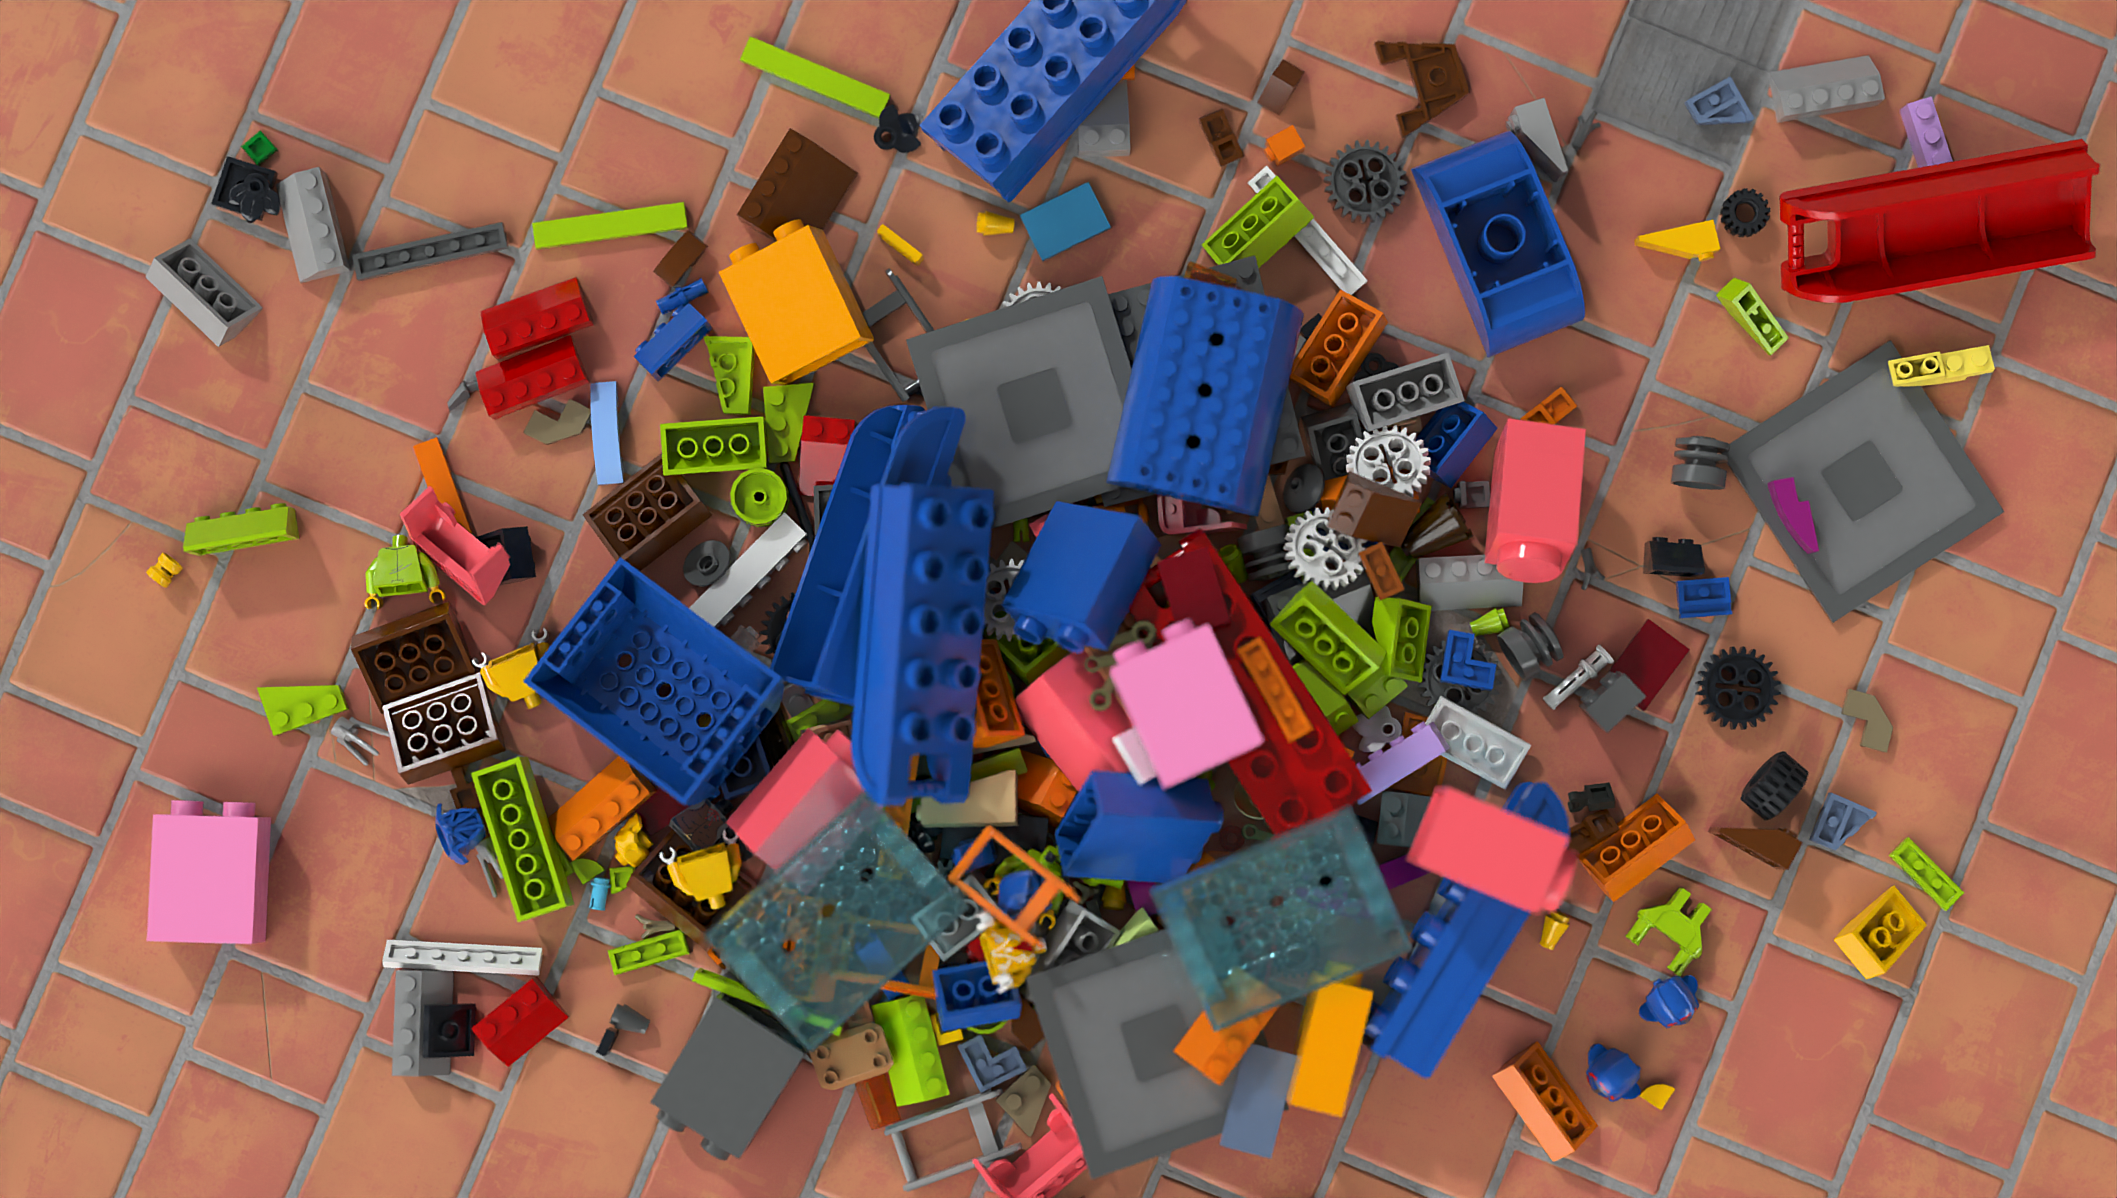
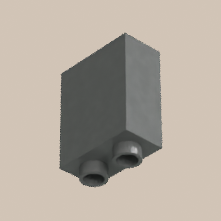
M720 992L711 1003L650 1103L660 1109L656 1117L668 1128L677 1132H683L687 1126L702 1135L704 1138L700 1145L712 1156L721 1160H727L731 1154L739 1159L752 1142L813 1043L750 1003Z

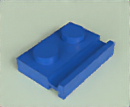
M1729 577L1676 581L1679 619L1732 614Z

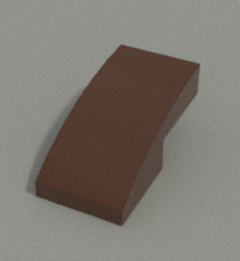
M1223 109L1198 119L1220 167L1244 157Z
M687 230L668 251L653 272L672 288L676 287L688 269L696 264L708 246L690 230Z
M1607 809L1600 810L1585 817L1581 823L1569 828L1567 848L1576 851L1577 855L1612 836L1620 828Z

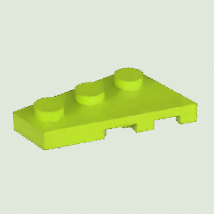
M704 336L710 355L711 367H713L716 378V387L723 413L751 415L755 349L750 338Z
M815 383L763 387L770 464L796 462L802 438L803 416L808 414Z
M341 685L257 687L273 736H278L349 710Z

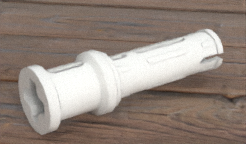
M1597 645L1596 651L1585 660L1581 659L1578 664L1579 667L1549 694L1544 696L1543 700L1552 710L1556 709L1560 703L1574 693L1589 678L1595 679L1598 676L1597 673L1608 663L1612 664L1614 662L1613 658L1601 645Z

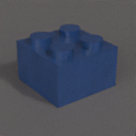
M759 734L722 782L721 788L726 800H733L752 793L773 769L762 734Z

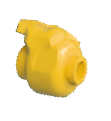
M635 813L614 837L616 840L615 849L617 850L614 856L623 866L629 864L632 867H638L649 856L650 852L648 849L654 844L646 833L641 830L642 821L638 813Z

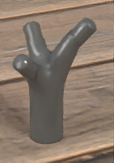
M1596 111L1591 113L1586 122H1584L1582 116L1578 117L1579 131L1571 144L1573 147L1581 149L1587 136L1594 129L1601 127L1600 123L1592 124L1597 115Z
M1591 548L1581 550L1585 566V577L1581 587L1583 590L1587 589L1591 577H1597L1600 580L1605 579V576L1599 572L1594 563Z

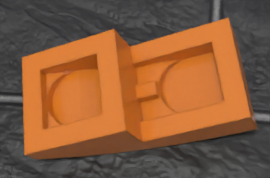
M1561 386L1520 419L1554 425L1578 405Z

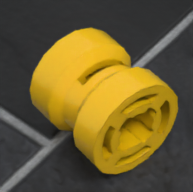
M162 552L155 566H150L146 573L158 584L167 588L171 583V578L179 574L183 567L171 556Z

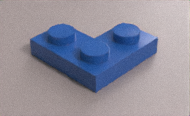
M1449 630L1440 682L1491 691L1494 684L1496 664L1471 659L1475 634Z

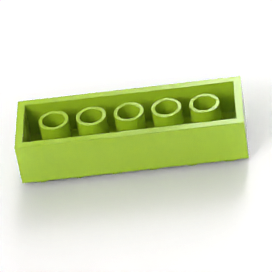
M517 757L471 773L517 921H527L575 905L529 758Z

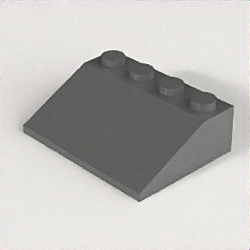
M1364 568L1361 574H1356L1357 578L1354 582L1348 579L1346 587L1339 583V587L1335 591L1332 589L1331 584H1329L1326 591H1323L1321 584L1317 585L1374 640L1376 639L1372 624L1375 599ZM1310 580L1305 585L1303 583L1269 596L1260 602L1269 624L1288 602L1311 582ZM1271 626L1279 648L1291 666L1304 659Z

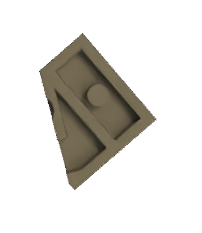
M1033 1064L995 1100L1029 1137L1033 1135L1051 1082Z

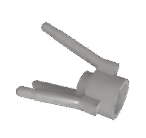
M343 716L340 717L334 724L331 734L337 737V742L344 745L365 766H368L369 762L350 743L354 741L375 756H378L379 752L357 737L359 729L356 727L388 737L389 732L360 722L353 717L349 720Z
M488 837L481 841L475 849L479 853L476 856L482 865L492 896L496 898L498 894L487 863H492L501 879H504L501 867L497 862L498 858L492 839Z

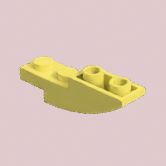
M1989 345L1940 354L1939 351L1888 361L1892 383L1895 387L1925 386L1962 381L1967 377L1991 373L1995 370Z

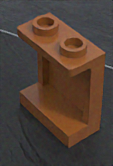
M1383 542L1358 553L1371 584L1374 599L1378 597L1379 601L1387 597L1391 598L1398 595L1404 590Z

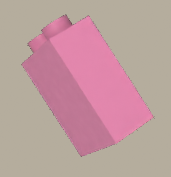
M1191 618L1163 630L1162 633L1167 643L1155 649L1147 651L1143 641H1138L1115 652L1114 656L1118 665L1111 668L1109 674L1163 790L1259 747L1263 742L1209 624L1196 629Z
M171 800V814L153 815L147 941L235 944L265 942L271 817H255V803L223 802V816H204V801Z

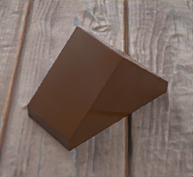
M1283 59L1271 75L1257 103L1279 116L1305 72Z

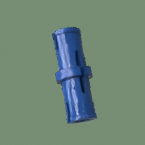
M702 278L688 286L676 288L675 292L656 300V303L662 315H665L681 305L686 306L688 302L709 292Z

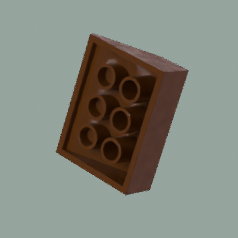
M790 128L743 203L737 216L741 222L775 242L777 240L773 234L774 230L793 220L801 219L804 227L810 225L823 230L858 172L810 139Z
M662 453L582 514L617 562L621 557L638 571L643 570L712 516L711 512L682 475H663Z
M449 601L352 636L350 649L381 714H384L382 708L384 705L477 673L460 624Z
M480 672L382 706L398 774L408 785L506 751L501 729Z
M672 829L632 873L626 886L704 950H707L760 885L740 870L737 880L732 883V890L723 893L726 905L718 909H711L708 898L697 901L694 895L685 894L674 885L667 869L668 864L660 858L661 852H663L667 860L672 857L670 847L677 852L678 857L694 852Z

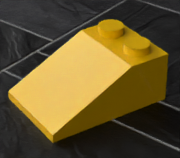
M1891 886L1852 919L1833 940L1866 979L1886 973L1927 924L1895 886Z

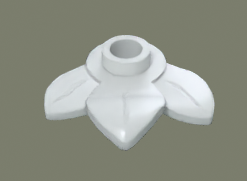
M1386 705L1370 719L1362 714L1356 716L1359 722L1354 724L1353 728L1363 736L1359 744V750L1363 752H1376L1380 748L1382 749L1386 743H1390L1401 736L1402 726L1397 719L1391 716V712ZM1387 725H1392L1393 731L1390 734H1385L1384 728Z

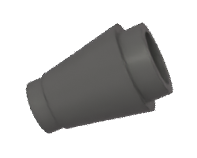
M617 1004L609 1023L615 1025L614 1028L645 1034L650 1020L626 1004L623 1006Z

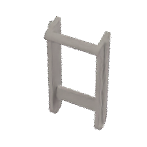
M1002 1088L993 1091L990 1089L885 1127L884 1134L885 1136L891 1134L907 1179V1183L903 1185L904 1191L909 1192L973 1169L976 1166L972 1162L975 1159L973 1158L917 1179L901 1130L967 1107L983 1152L982 1156L976 1158L983 1165L1012 1155L1014 1151L1022 1148L1020 1142L998 1149L982 1101L1003 1094Z

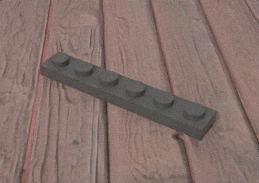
M500 222L353 254L352 258L357 280L363 281L509 249L504 224Z

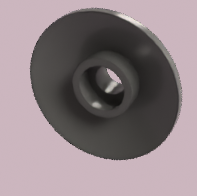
M1303 464L1289 475L1284 486L1283 499L1290 511L1301 514L1310 511L1319 502L1325 487V479L1321 469L1313 464Z
M709 540L700 543L690 551L683 565L685 578L692 585L699 587L715 583L725 574L729 567L730 552L720 541Z

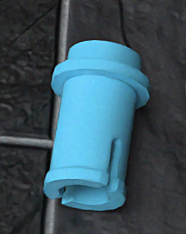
M594 877V881L591 882L593 888L589 905L590 909L605 911L608 888H611L609 884L610 879Z

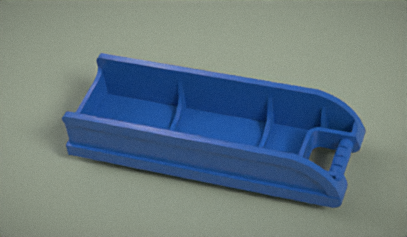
M1031 0L919 126L925 134L937 143L939 148L943 151L947 150L996 189L1003 199L1011 202L1177 17L1187 0Z
M888 405L868 414L852 432L770 669L782 677L783 681L806 689L805 694L854 706L872 487L874 485L901 487L902 484L951 487L952 480L948 472L966 422L963 409L933 406V408L925 411L923 407L917 405Z
M902 484L901 487L874 485L872 487L851 753L855 773L860 785L870 799L879 806L902 805L906 798L932 797L941 804L964 803L968 798L973 737L976 730L975 713L977 689L980 680L979 666L982 631L985 623L984 606L986 582L989 573L990 534L993 522L994 490L916 484ZM926 754L928 768L933 780L908 781L910 760L913 755Z
M1521 782L1514 787L1501 810L1569 838V823L1565 808L1557 794L1547 783ZM1444 877L1437 890V894L1446 899L1437 915L1425 911L1415 924L1410 938L1419 944L1409 960L1397 956L1390 965L1382 982L1391 987V990L1381 1006L1371 1000L1363 1031L1364 1034L1361 1039V1043L1384 1059L1389 1056L1425 1079L1433 1074L1531 913Z

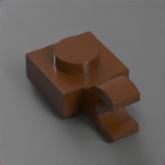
M463 766L451 770L457 786L450 790L456 809L480 807L481 804L474 782H467Z

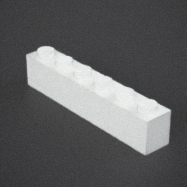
M784 512L689 609L716 629L721 624L723 626L727 625L735 616L733 612L739 606L745 607L752 600L753 596L751 593L757 587L760 590L764 588L771 580L769 575L775 569L778 571L782 570L788 564L789 560L787 557L793 551L798 553L808 543L805 540L807 534Z

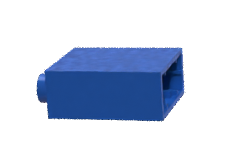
M1056 501L1001 604L1016 622L1013 631L1020 638L1034 644H1040L1044 637L1055 639L1060 646L1075 653H1082L1086 646L1108 650L1161 544L1140 516Z
M1092 770L1054 833L1063 874L1068 877L1179 884L1191 864H1197L1200 861L1203 846L1210 835L1219 832L1221 829L1223 808L1219 802L1213 801L1208 779L1189 778L1163 790L1157 776L1139 785L1132 773Z

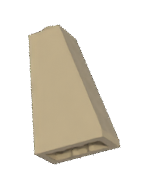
M1009 770L971 782L969 785V795L964 803L941 804L932 797L921 798V805H917V820L921 821L924 827L1018 826V773L1015 770Z

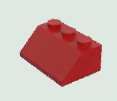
M535 977L471 1029L484 1046L509 1067L567 1020L569 1015L539 978Z

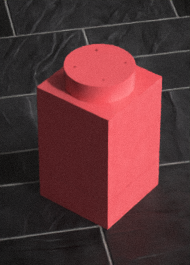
M1507 419L1494 451L1484 563L1497 565V571L1502 576L1519 582L1542 583L1554 580L1562 574L1577 544L1586 429Z
M1085 650L1082 653L1072 652L1041 675L1015 699L1022 722L1078 792L1092 770L1132 773L1113 741V738L1133 728L1132 722L1113 692L1110 695L1111 704L1106 710L1097 711L1090 705L1092 692L1102 689L1106 682L1099 671L1090 673L1085 669V660L1089 657ZM1092 660L1087 663L1090 669L1096 668ZM1098 696L1095 702L1097 705H1103L1106 700L1104 697Z
M808 728L730 816L726 823L756 856L807 895L884 806L875 804L859 783L852 760L851 739L837 729L825 742Z
M1436 787L1406 861L1520 909L1538 914L1540 908L1553 912L1560 904L1576 866L1577 852L1565 847L1569 839L1566 836L1448 787Z

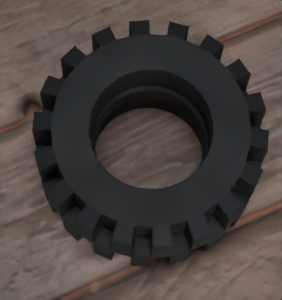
M1781 751L1768 759L1753 775L1743 789L1741 801L1765 821L1772 819L1782 812L1801 791L1807 781L1809 772L1785 751Z

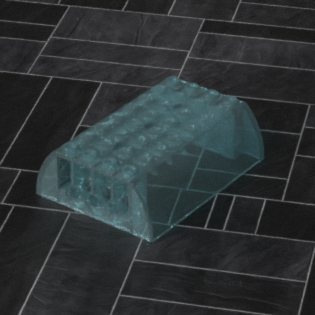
M863 790L703 936L811 1053L969 906L870 794ZM865 868L873 869L874 874L869 881H862L860 879V873ZM825 904H832L834 906V913L829 917L821 915V908ZM786 940H793L795 942V948L790 953H784L781 950V945Z
M1351 805L1151 888V895L1214 1032L1413 950ZM1323 875L1333 877L1332 882L1327 886H1322L1318 883L1319 878ZM1275 895L1284 898L1283 903L1279 906H1272L1269 903L1270 899ZM1225 916H1232L1235 922L1232 926L1225 927L1220 924L1221 919Z

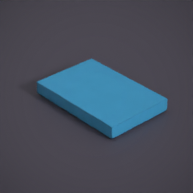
M1089 182L1020 215L1042 262L1111 229Z

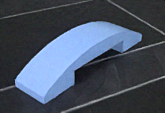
M617 381L591 383V426L598 485L624 483L617 407H619Z

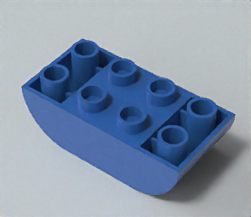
M1505 131L1411 169L1488 358L1584 319V297L1574 262L1536 170L1525 148L1511 131Z

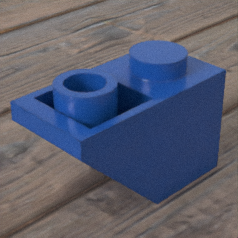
M979 836L960 841L954 848L955 853L952 854V860L955 867ZM992 837L965 873L992 863L998 858Z

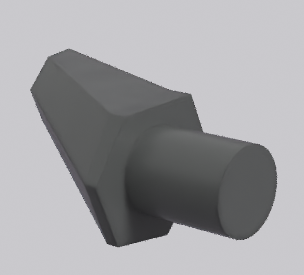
M463 380L447 402L449 411L468 398H471L470 393L479 390L477 380L467 384Z

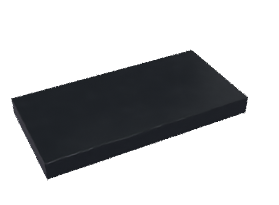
M1018 814V826H992L1025 853L1031 848L1041 854L1046 850L1049 818ZM986 826L943 827L940 858L952 859V854L955 853L954 848L960 841L980 836ZM992 837L998 858L989 864L1001 865L1006 857L1012 856L1014 853Z

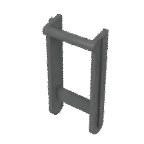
M890 268L887 269L885 272L897 290L862 313L868 327L870 328L904 304H907L925 332L934 331L899 277L895 276ZM870 342L864 345L902 402L921 389L918 379L903 388L873 343Z

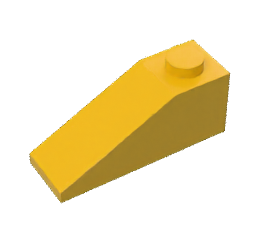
M1714 220L1640 235L1634 240L1635 246L1687 259L1698 258L1699 261L1714 258V254L1720 250Z

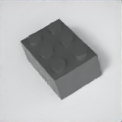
M1609 671L1599 681L1602 685L1596 691L1590 689L1580 699L1583 703L1579 707L1607 733L1646 697L1624 673L1619 671L1615 673Z

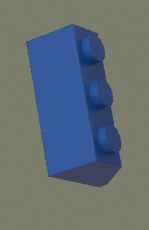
M690 303L686 306H679L672 314L674 318L667 324L664 322L654 331L655 336L649 342L647 340L643 341L635 350L637 352L634 355L635 359L658 382L713 329L710 323Z
M1465 402L1437 410L1416 437V441L1423 440V448H1428L1427 457H1430L1431 463L1428 466L1430 467V477L1449 488L1453 487L1497 430L1495 424L1484 412Z
M987 962L945 968L932 972L942 1032L1020 1018L1021 1002L1017 987L1006 989L999 993L998 989L1001 988V984L993 985Z

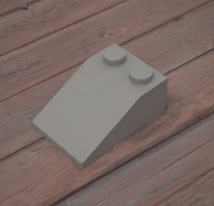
M1119 80L1078 126L1079 158L1130 156L1127 80Z
M1545 98L1514 107L1508 117V121H1506L1507 131H1511L1519 139L1528 156L1555 183L1559 182L1568 172Z
M979 869L974 870L962 880L1000 910L998 894H991L994 891L991 885L988 888H984V882L987 879ZM954 886L915 916L912 921L939 957L945 961L986 930V928L983 930L977 929V925L982 924L980 918H976V915L987 910L958 887Z

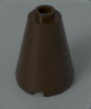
M1445 493L1409 528L1400 548L1407 557L1411 555L1413 558H1417L1468 540L1474 535L1471 529H1468L1465 525L1466 520L1453 500L1449 499L1448 494Z

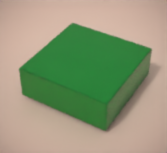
M261 130L241 146L258 166L278 150Z

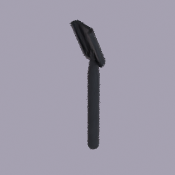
M782 462L780 470L801 528L807 534L806 538L809 542L810 554L815 540L812 525L788 462Z

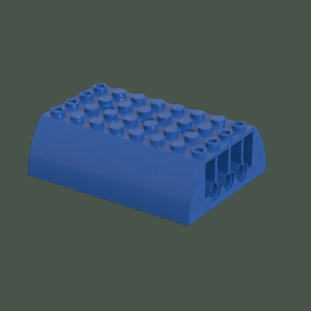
M1177 276L1154 278L1149 291L1106 483L1259 517L1304 317L1303 311L1279 298ZM1211 334H1222L1224 343L1219 347L1212 346L1209 342ZM1202 384H1208L1212 387L1213 393L1208 398H1202L1197 393L1198 387ZM1195 435L1200 438L1201 445L1198 449L1191 450L1186 446L1185 442L1189 436Z
M621 557L523 681L686 806L696 805L716 792L776 714L784 693L782 677ZM626 654L631 655V664L628 667H621L619 664L620 658ZM664 684H669L672 689L670 695L660 697V687ZM704 714H709L711 716L710 725L700 727L698 724L699 718Z

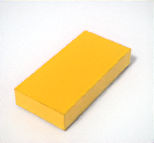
M884 224L879 227L877 233L883 241L916 266L921 264L924 260L923 254Z

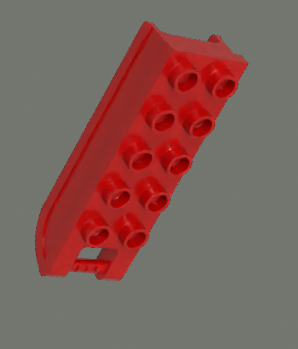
M2083 139L1783 192L1780 195V220L1788 226V260L1781 263V289L1796 297L1810 301L1846 303L2093 259L2096 257V248L2090 239L2092 176L2100 173V164L2095 162L2088 154L2086 142ZM1827 220V250L1819 255L1804 257V224Z
M1200 527L1178 541L1181 548L1165 559L1206 546L1208 547L1231 622L1211 628V631L1263 739L1259 747L1227 762L1284 849L1373 790ZM1157 564L1149 569L1129 608L1136 622L1147 621L1155 627L1157 636L1152 644L1154 649L1167 643L1162 631L1175 624L1171 607L1167 609L1160 608L1147 590L1162 580ZM1142 630L1145 636L1148 637V632ZM1259 637L1264 642L1313 728L1312 731L1292 742L1288 741L1237 652L1239 648Z

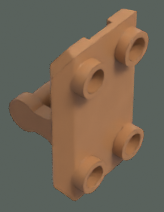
M870 1022L841 1032L839 1036L832 1035L815 1042L810 1048L809 1053L821 1088L836 1090L890 1070L894 1059L885 1038L884 1030L880 1025Z

